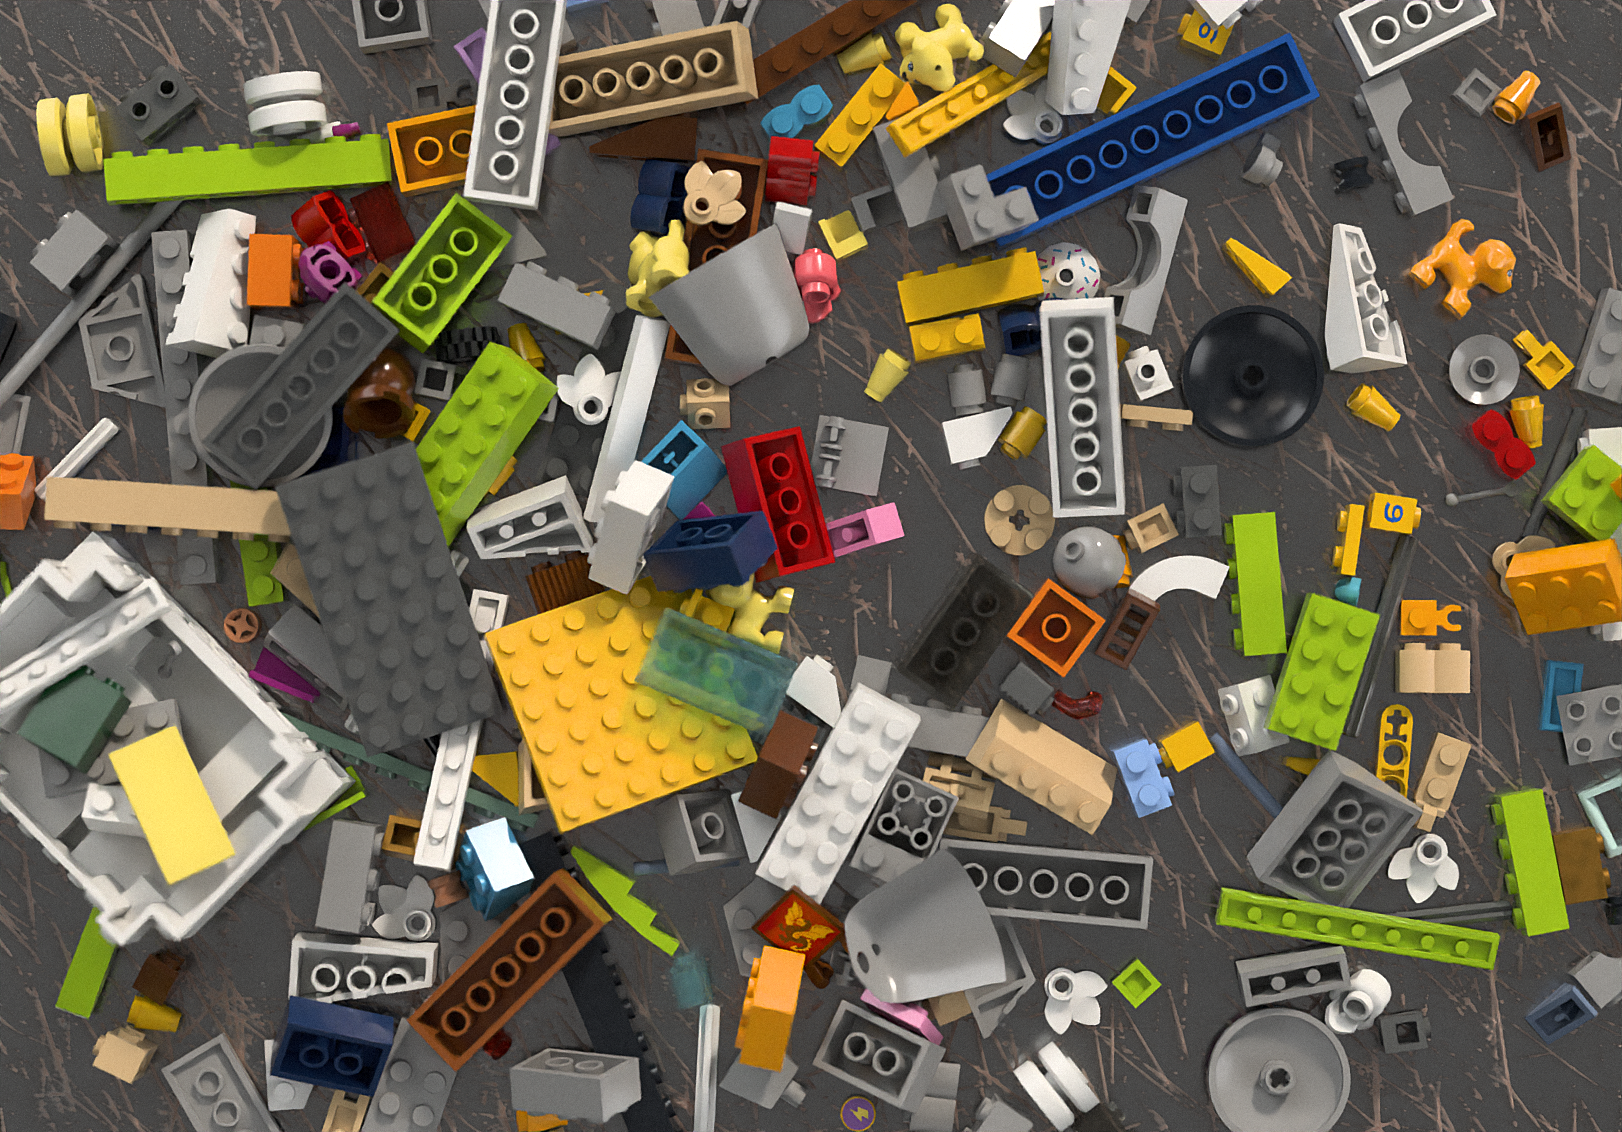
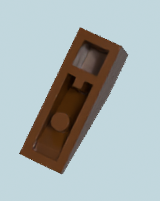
M685 112L653 119L590 145L589 155L593 158L635 161L652 159L695 165L698 118H691V112Z

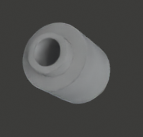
M1002 354L1001 361L996 363L990 392L991 396L997 397L996 404L1016 407L1017 401L1025 402L1031 368H1028L1029 359Z
M975 363L954 366V373L948 374L951 407H955L956 415L984 412L983 403H986L983 370H975Z

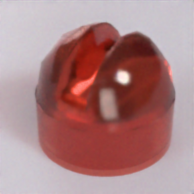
M500 1030L482 1049L491 1059L497 1060L508 1052L512 1039L504 1031Z

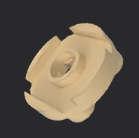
M1025 485L1010 486L998 492L987 505L984 515L985 531L992 543L1002 552L1015 556L1028 555L1042 548L1051 537L1055 525L1053 508L1048 498L1037 489ZM1017 510L1024 511V517L1029 518V525H1023L1021 531L1015 530V524L1009 522L1010 516H1016Z

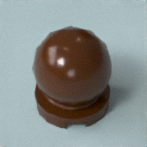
M383 348L346 389L348 395L343 406V418L346 425L353 432L358 433L360 428L364 431L375 432L374 438L377 439L393 438L404 434L407 431L408 424L414 421L415 405L412 396L416 380L412 365L404 356L391 348Z

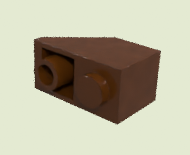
M168 948L166 951L159 949L148 955L132 987L158 1005L163 1006L168 1003L190 970V967L184 964L186 959L173 949Z

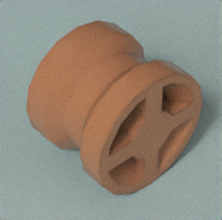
M234 609L227 614L224 620L225 634L236 643L253 642L262 632L261 617L251 609Z
M460 870L427 881L429 888L434 890L436 896L434 904L436 908L469 897L467 890L462 888L460 883Z

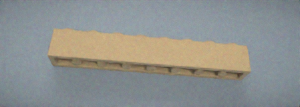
M47 477L44 520H55V528L76 529V522L90 523V530L111 531L112 524L126 525L125 532L147 533V526L161 527V534L183 536V529L197 530V537L218 538L219 531L233 532L232 539L254 540V533L268 534V541L289 543L290 536H292L277 491Z

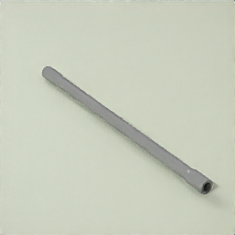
M182 201L157 202L0 381V409L151 237V232H155Z

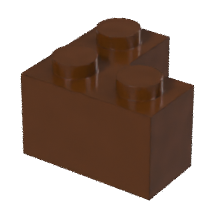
M779 710L738 802L774 819H777L782 807L789 809L798 791L793 788V785L800 787L809 769L803 763L804 761L811 762L819 745L813 741L818 727Z

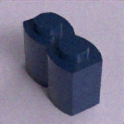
M652 159L645 160L639 174V194L635 198L631 210V228L668 236V224L671 220H680L684 226L686 216L683 212V203L688 195L684 181L691 169L690 167L672 162Z
M1048 298L1034 305L1013 304L999 310L1000 331L1006 354L1026 355L1042 348L1040 318L1042 301L1067 299Z

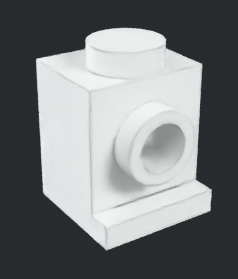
M1144 346L1128 353L1130 360L1125 361L1122 365L1138 403L1173 388L1158 349L1149 351L1148 346ZM1149 365L1153 368L1154 374L1151 378L1142 376L1141 368L1143 366Z

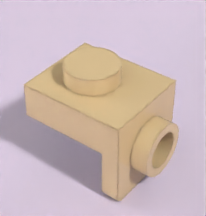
M1164 503L1126 521L1127 529L1123 531L1131 550L1137 548L1140 554L1179 535Z

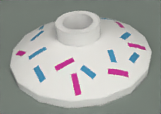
M1062 242L1047 247L1037 256L1044 288V296L1037 297L1040 301L1048 298L1068 300L1094 297L1099 288L1100 272L1097 261L1088 250L1077 244ZM1062 270H1069L1072 273L1073 277L1070 282H1063L1060 279L1059 274Z

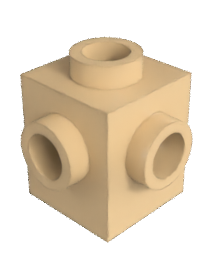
M716 379L686 380L687 394H680V414L688 416V427L691 429L731 428L729 385H723Z

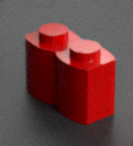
M771 136L765 194L766 202L807 206L808 196H815L817 175L810 174L811 172L817 173L819 152L813 151V140Z
M331 190L313 196L291 215V221L296 233L308 245V248L329 241L336 248V252L348 264L366 251L362 236L356 227L348 221V215L343 203Z
M1487 410L1465 427L1469 441L1480 452L1487 454L1490 466L1502 479L1509 482L1517 480L1536 464L1530 448L1520 439L1513 437L1508 421L1497 411Z

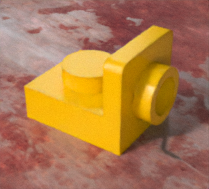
M696 588L692 597L686 595L679 611V616L684 617L682 629L722 644L735 613V608L723 606L712 599L702 596L703 590Z

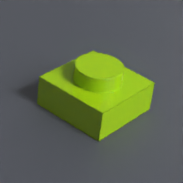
M1138 958L1132 961L1111 981L1135 1008L1161 986V983Z

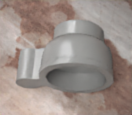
M1264 131L1259 138L1257 146L1246 159L1241 170V177L1255 184L1263 183L1266 186H1270L1278 177L1283 166V162L1276 158V152L1281 144V140Z

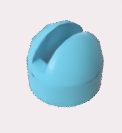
M1355 577L1340 579L1335 589L1337 599L1342 603L1357 606L1362 579Z

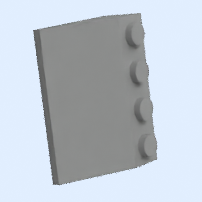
M1328 749L1249 852L1247 858L1259 881L1302 901L1349 908L1419 819L1423 811L1356 762Z

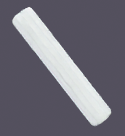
M103 418L35 487V493L45 501L47 477L74 478L118 432L117 426L108 418Z

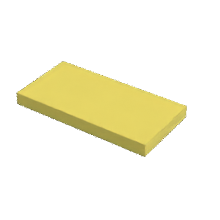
M175 725L109 754V759L169 886L236 855Z

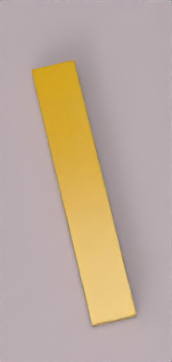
M1049 31L1041 37L1016 77L992 64L889 124L886 130L905 158L1046 76L1048 74L1051 32Z

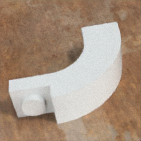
M1189 555L1168 558L1149 566L1136 576L1125 590L1121 599L1123 600L1128 589L1131 588L1154 601L1165 592L1173 589L1190 590L1214 600L1217 598L1229 566L1200 556ZM1136 605L1132 608V610L1143 616H1146L1148 611ZM1126 616L1122 620L1138 630L1141 624ZM1122 632L1120 636L1131 642L1134 639V637L1124 632Z

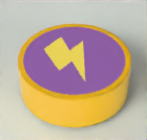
M854 1095L844 1101L841 1106L840 1115L843 1124L848 1129L861 1132L872 1126L875 1121L876 1111L874 1104L869 1098L862 1095Z

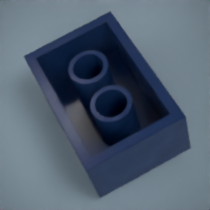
M764 511L677 520L643 554V557L658 592L673 590L674 593H680L689 588L701 587L703 590H709L718 585L742 586L750 581V576L758 568L767 563V559L778 547Z
M290 995L272 1045L270 1076L374 1097L393 1046L394 1017Z

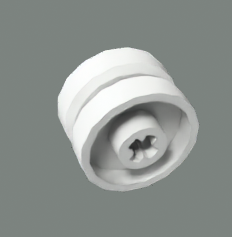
M297 71L255 78L243 84L246 103L254 107H260L248 115L250 133L252 135L276 136L317 129L328 123L325 105L318 101H312V99H315L323 92L321 77L318 72Z
M1051 1041L1038 1052L1040 1061L1049 1072L1043 1075L1038 1067L1028 1060L1013 1072L1054 1126L1062 1132L1075 1122L1074 1114L1065 1103L1068 1098H1070L1079 1111L1087 1113L1100 1101L1088 1087L1087 1083L1089 1081L1069 1056L1066 1058L1055 1043Z

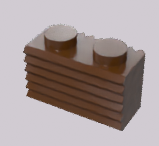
M581 550L565 555V563L552 567L551 561H547L531 567L532 574L525 576L538 615L606 591L605 585L588 578L592 565L587 562L589 554L585 555V553H581Z

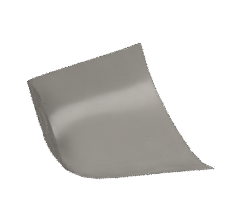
M776 223L649 296V299L664 315L706 370L718 382L727 386L734 385L803 344L809 334V323L805 306ZM771 356H775V357H776L775 359H773V360H771L770 362L766 363V360H767L769 357H771Z
M943 848L874 890L853 906L847 914L844 926L853 971L860 982L880 1001L887 1003L911 1002L1006 982L1004 956L989 912L967 871L953 855ZM872 944L879 945L881 949L879 955H875ZM859 952H862L868 961V973H864L858 964L857 955Z

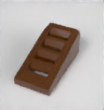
M1129 588L1095 654L1127 670L1160 611V604ZM1131 604H1134L1148 611L1146 616H1143L1129 607ZM1124 616L1141 624L1139 630L1123 622ZM1119 629L1134 637L1133 641L1130 642L1116 635V630ZM1110 641L1128 650L1126 655L1108 647Z

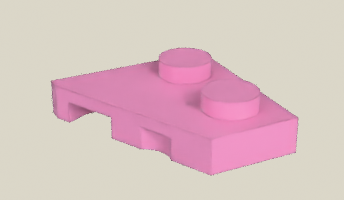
M867 988L860 998L874 1013L908 1031L911 1030L923 1036L924 1039L940 1045L944 1038L927 1018L929 1013L914 1003H910L907 1007L901 1003L883 1002L875 997Z

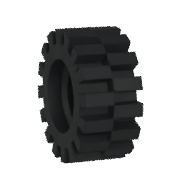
M485 326L440 332L435 338L437 362L460 363L477 361L489 342L499 344L497 327Z

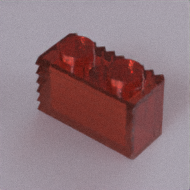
M389 182L350 198L353 207L347 211L356 229L362 227L367 238V240H364L365 253L370 261L376 259L378 264L381 262L384 265L411 252L417 243Z

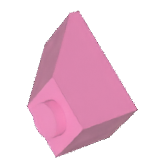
M894 502L826 523L834 558L905 536Z

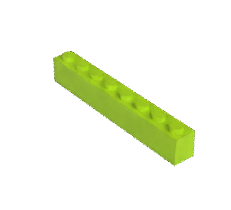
M365 134L360 136V141L346 142V137L344 136L325 138V143L311 144L310 139H294L289 141V146L275 147V142L263 141L254 143V148L240 149L239 144H223L218 146V151L204 152V147L191 146L183 148V153L169 154L168 149H152L147 151V156L134 157L131 151H120L111 153L112 158L103 159L106 198L109 206L392 186L389 139H381V134Z

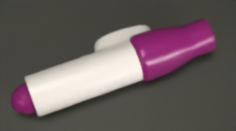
M333 122L321 127L319 131L297 136L296 139H310L311 144L325 143V138L344 136L348 138L361 132L358 122L351 124Z

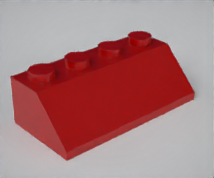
M800 426L744 438L721 446L738 513L764 511L778 547L767 559V563L754 572L756 583L835 563Z

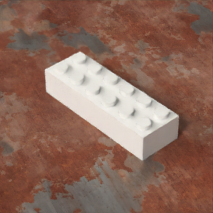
M491 0L464 189V197L467 201L538 210L567 0Z
M1114 297L1042 301L1040 318L1053 518L1124 515L1126 500Z
M858 682L762 856L755 874L786 891L791 886L796 885L820 905L918 727L920 715Z

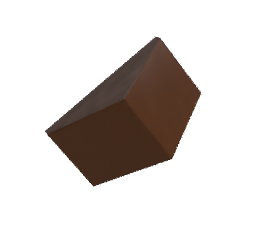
M1559 102L1526 115L1517 122L1539 172L1572 159L1563 109Z

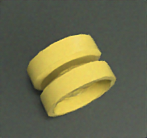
M89 93L72 95L67 102L66 108L58 98L39 100L37 103L38 136L42 157L49 176L70 175L74 162L83 173L101 171L103 167L102 137L92 96Z

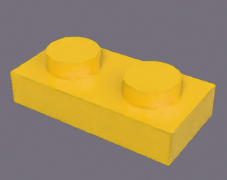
M1348 504L1345 511L1340 510L1337 531L1342 532L1340 546L1335 545L1332 557V566L1337 567L1336 575L1355 576L1365 507L1363 505Z

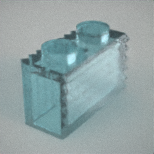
M696 951L675 955L669 973L672 974L670 979L674 981L672 986L675 988L673 993L677 995L675 998L678 1002L677 1008L686 1009L711 1003L714 995L705 956L697 957Z

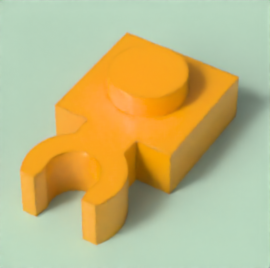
M1401 600L1399 605V635L1437 636V625H1440L1447 631L1461 630V625H1452L1447 620L1448 614L1451 611H1461V606L1447 605L1441 611H1437V600Z

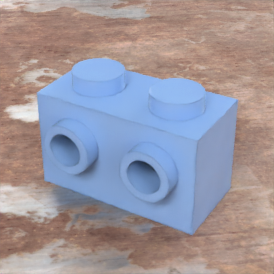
M1142 738L1111 750L1136 817L1140 818L1172 806L1169 798L1175 796L1168 776L1162 778L1158 770L1157 764L1162 763L1155 743L1149 745L1147 739Z

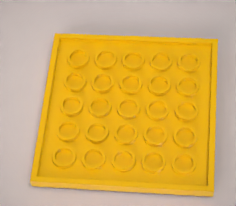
M652 576L637 580L627 595L611 589L484 634L483 637L560 834L755 764L758 756L712 641L682 629L684 617L679 616V611L686 595L689 597L693 596L691 588L680 593H674L673 590L658 592Z

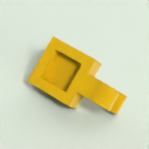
M1522 330L1513 339V342L1530 357L1523 366L1546 391L1553 388L1575 367L1552 341H1548L1542 346L1528 330L1525 332Z

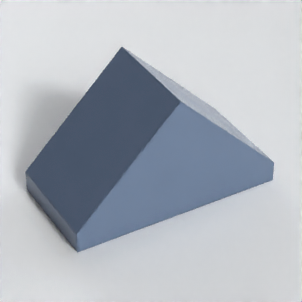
M1564 982L1532 1010L1525 1019L1549 1045L1594 1018L1598 1012L1575 986Z

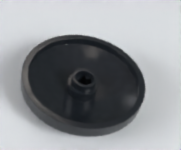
M1260 305L1235 307L1209 320L1191 340L1182 365V389L1187 405L1195 419L1205 430L1220 440L1245 447L1274 444L1297 432L1310 419L1317 408L1324 384V368L1321 354L1308 330L1287 313Z

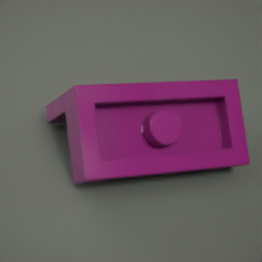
M264 646L254 670H250L248 674L250 678L311 703H318L322 694Z

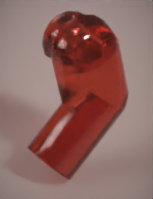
M1058 689L1053 696L1054 701L1050 705L1070 718L1080 720L1096 716L1100 713L1104 698L1099 692L1090 691L1086 697L1074 700Z

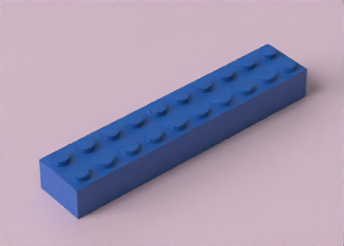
M1289 32L987 174L986 178L994 198L1026 187L1038 221L1023 230L994 239L997 250L999 251L1127 191L1135 187V185L1142 184L1314 103L1320 97V94L1291 33Z

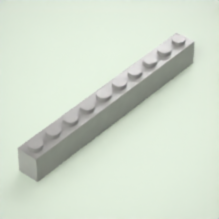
M187 229L151 232L172 485L214 487L213 469L204 461L196 449L188 422L190 397L197 380L204 371L203 355L165 345L168 333H173L176 319L173 318L175 307L177 304H181L185 287L182 286L184 275L190 271L193 258L190 256L194 242L193 234ZM183 529V536L176 535L180 585L222 583L218 538L197 537V530Z

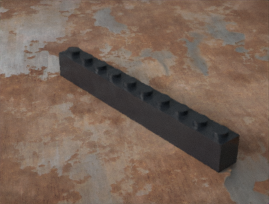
M551 830L518 844L534 877L529 890L531 895L554 872L562 868L582 886L576 868L569 869L564 856L569 854V851L561 834L555 836L554 831ZM600 932L562 969V972L595 1052L598 1054L639 1059L641 1100L628 1106V1110L620 1112L628 1132H684L683 1128L677 1130L672 1117L677 1116L670 1096L663 1098L658 1085L663 1083L662 1076L656 1063L649 1064L645 1054L646 1051L650 1050L643 1031L636 1032L631 1019L636 1018V1013L630 999H623L618 986L623 985L616 965L609 967L604 955L609 952V948L602 932Z

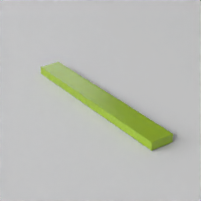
M1221 888L1215 918L1216 925L1493 970L1500 941V935L1493 932L1228 888Z

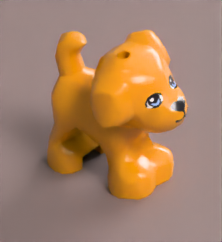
M1460 219L1452 224L1447 235L1434 246L1431 255L1415 264L1409 272L1412 280L1426 290L1434 283L1436 278L1435 270L1439 269L1451 286L1441 304L1458 320L1470 310L1471 302L1467 298V292L1476 285L1482 283L1492 291L1501 294L1509 291L1513 286L1512 277L1516 263V257L1511 248L1500 240L1489 239L1481 243L1473 255L1467 254L1459 240L1462 234L1474 231V225L1466 219Z

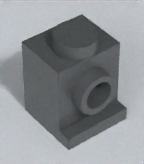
M1416 1010L1385 1016L1380 1015L1375 1018L1380 1050L1384 1054L1428 1048L1427 1039L1432 1037L1431 1026L1428 1017L1423 1018L1422 1012ZM1402 1024H1407L1409 1033L1404 1037H1400L1397 1033L1398 1027Z

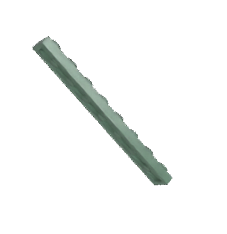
M280 711L300 732H305L309 739L317 743L315 746L318 750L321 751L322 748L329 753L331 748L344 752L342 759L361 767L364 761L377 766L376 773L393 780L396 774L409 778L408 786L427 793L431 785L433 772L384 752L367 758L363 744ZM468 786L465 801L475 805L473 812L493 819L496 813L508 818L507 823L510 827L523 832L526 831L527 826L531 828L536 827L540 815L533 812L519 815V807Z

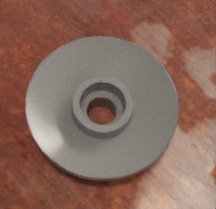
M1476 335L1464 340L1454 350L1449 361V378L1453 388L1463 399L1474 404L1490 405L1506 398L1518 382L1520 368L1515 351L1507 342L1493 335ZM1479 364L1485 365L1488 369L1485 377H1480L1476 373V367Z

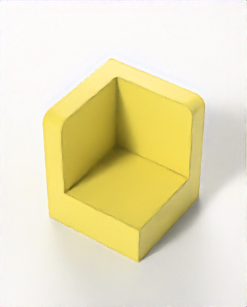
M847 210L826 221L825 219L818 221V226L836 263L868 248V242L863 232H860L851 211Z

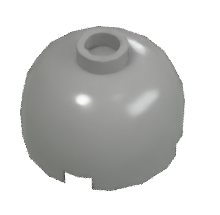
M1082 526L1067 532L1059 540L1053 555L1055 575L1067 590L1081 598L1094 599L1099 597L1098 593L1103 592L1105 589L1111 590L1114 588L1123 575L1126 563L1125 554L1121 551L1118 539L1096 526Z

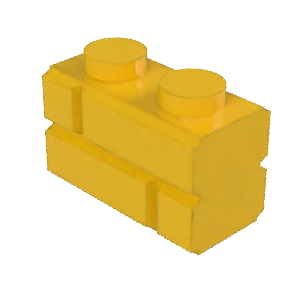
M979 313L966 315L963 318L955 317L909 326L908 329L915 364L984 351L985 349Z

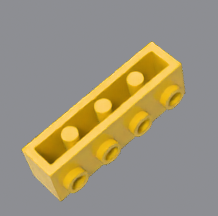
M1026 247L1007 251L1006 258L993 260L992 255L972 259V265L958 268V263H950L937 267L938 273L924 276L923 270L903 274V280L897 282L906 327L1044 296L1036 252L1027 253Z

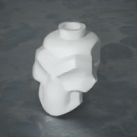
M1362 969L1350 977L1351 987L1330 991L1329 997L1332 1002L1326 1008L1325 1023L1332 1032L1351 1034L1356 1029L1364 1030L1373 1026L1375 1018L1383 1012L1391 997L1390 985L1382 975L1373 970Z

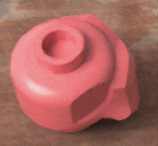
M812 248L805 250L802 255L795 258L793 274L805 306L808 323L815 324L826 318L832 311L831 301H835L838 298L841 289L838 285L836 274V260L831 255L824 253L823 250Z

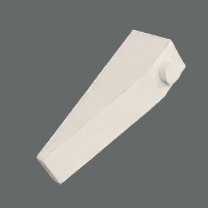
M1340 223L1333 227L1325 325L1326 355L1330 364V370L1354 374L1407 365L1402 333L1397 320L1391 322L1384 302L1389 301L1386 291H1380L1374 279L1373 273L1376 270V265L1362 229Z

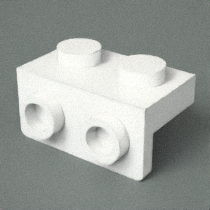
M1271 675L1261 676L1218 689L1220 706L1227 721L1230 740L1238 756L1258 753L1290 742L1287 735L1263 728L1275 693Z

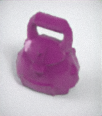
M329 241L323 244H316L301 252L298 264L301 272L300 277L305 284V291L310 297L318 298L326 304L345 282L356 290L362 275L356 268H351L347 261L336 252V248Z

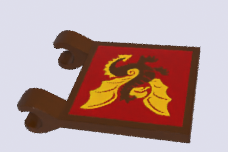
M796 885L791 886L751 926L754 932L773 947L806 954L803 971L806 972L811 982L819 989H824L829 985L834 969L830 965L817 960L838 940L849 954L844 924Z

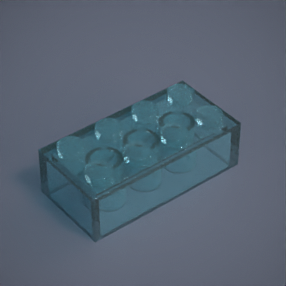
M666 607L658 619L634 681L765 736L773 728L798 663Z

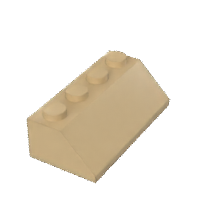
M1003 699L998 703L965 759L1091 835L1094 834L1111 805L1118 769Z

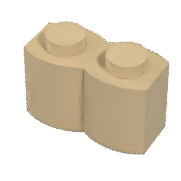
M1404 643V650H1395V693H1470V651L1461 650V644L1455 643L1439 644V650H1426V643Z

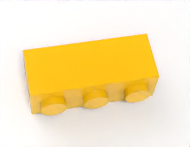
M880 63L815 143L814 151H818L822 158L842 172L870 138L873 127L880 125L886 118L885 115L906 83Z

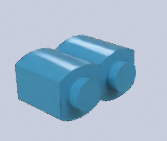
M820 85L809 86L801 90L792 99L790 104L780 105L768 112L761 121V130L769 142L771 141V136L798 139L804 130L814 129L827 121L833 112V104Z

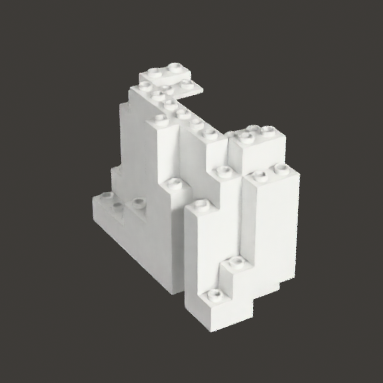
M93 531L64 561L45 559L0 605V671L18 661L26 652L31 653L153 576L111 534ZM158 581L157 583L173 609L85 663V665L96 671L93 677L104 682L106 678H110L125 688L123 694L131 701L128 708L172 698L177 701L184 745L236 853L234 857L169 886L147 838L89 830L82 819L87 791L48 799L45 796L38 747L27 742L19 734H14L0 728V809L6 814L11 812L20 821L17 824L19 829L31 839L36 837L45 846L42 849L43 853L55 864L60 862L69 871L67 877L75 886L87 890L84 893L85 897L103 912L96 919L102 926L99 929L101 934L110 943L115 945L118 942L121 946L138 941L154 924L168 939L174 937L176 940H181L193 936L283 844L291 843L320 812L328 810L356 782L329 753L322 748L321 751L318 750L315 746L317 743L309 739L305 732H300L279 711L282 706L255 679L248 677L249 673ZM174 640L180 645L182 652L174 657L171 665L172 675L167 679H163L159 676L158 669L165 664L168 656L167 644ZM121 784L113 786L123 788Z

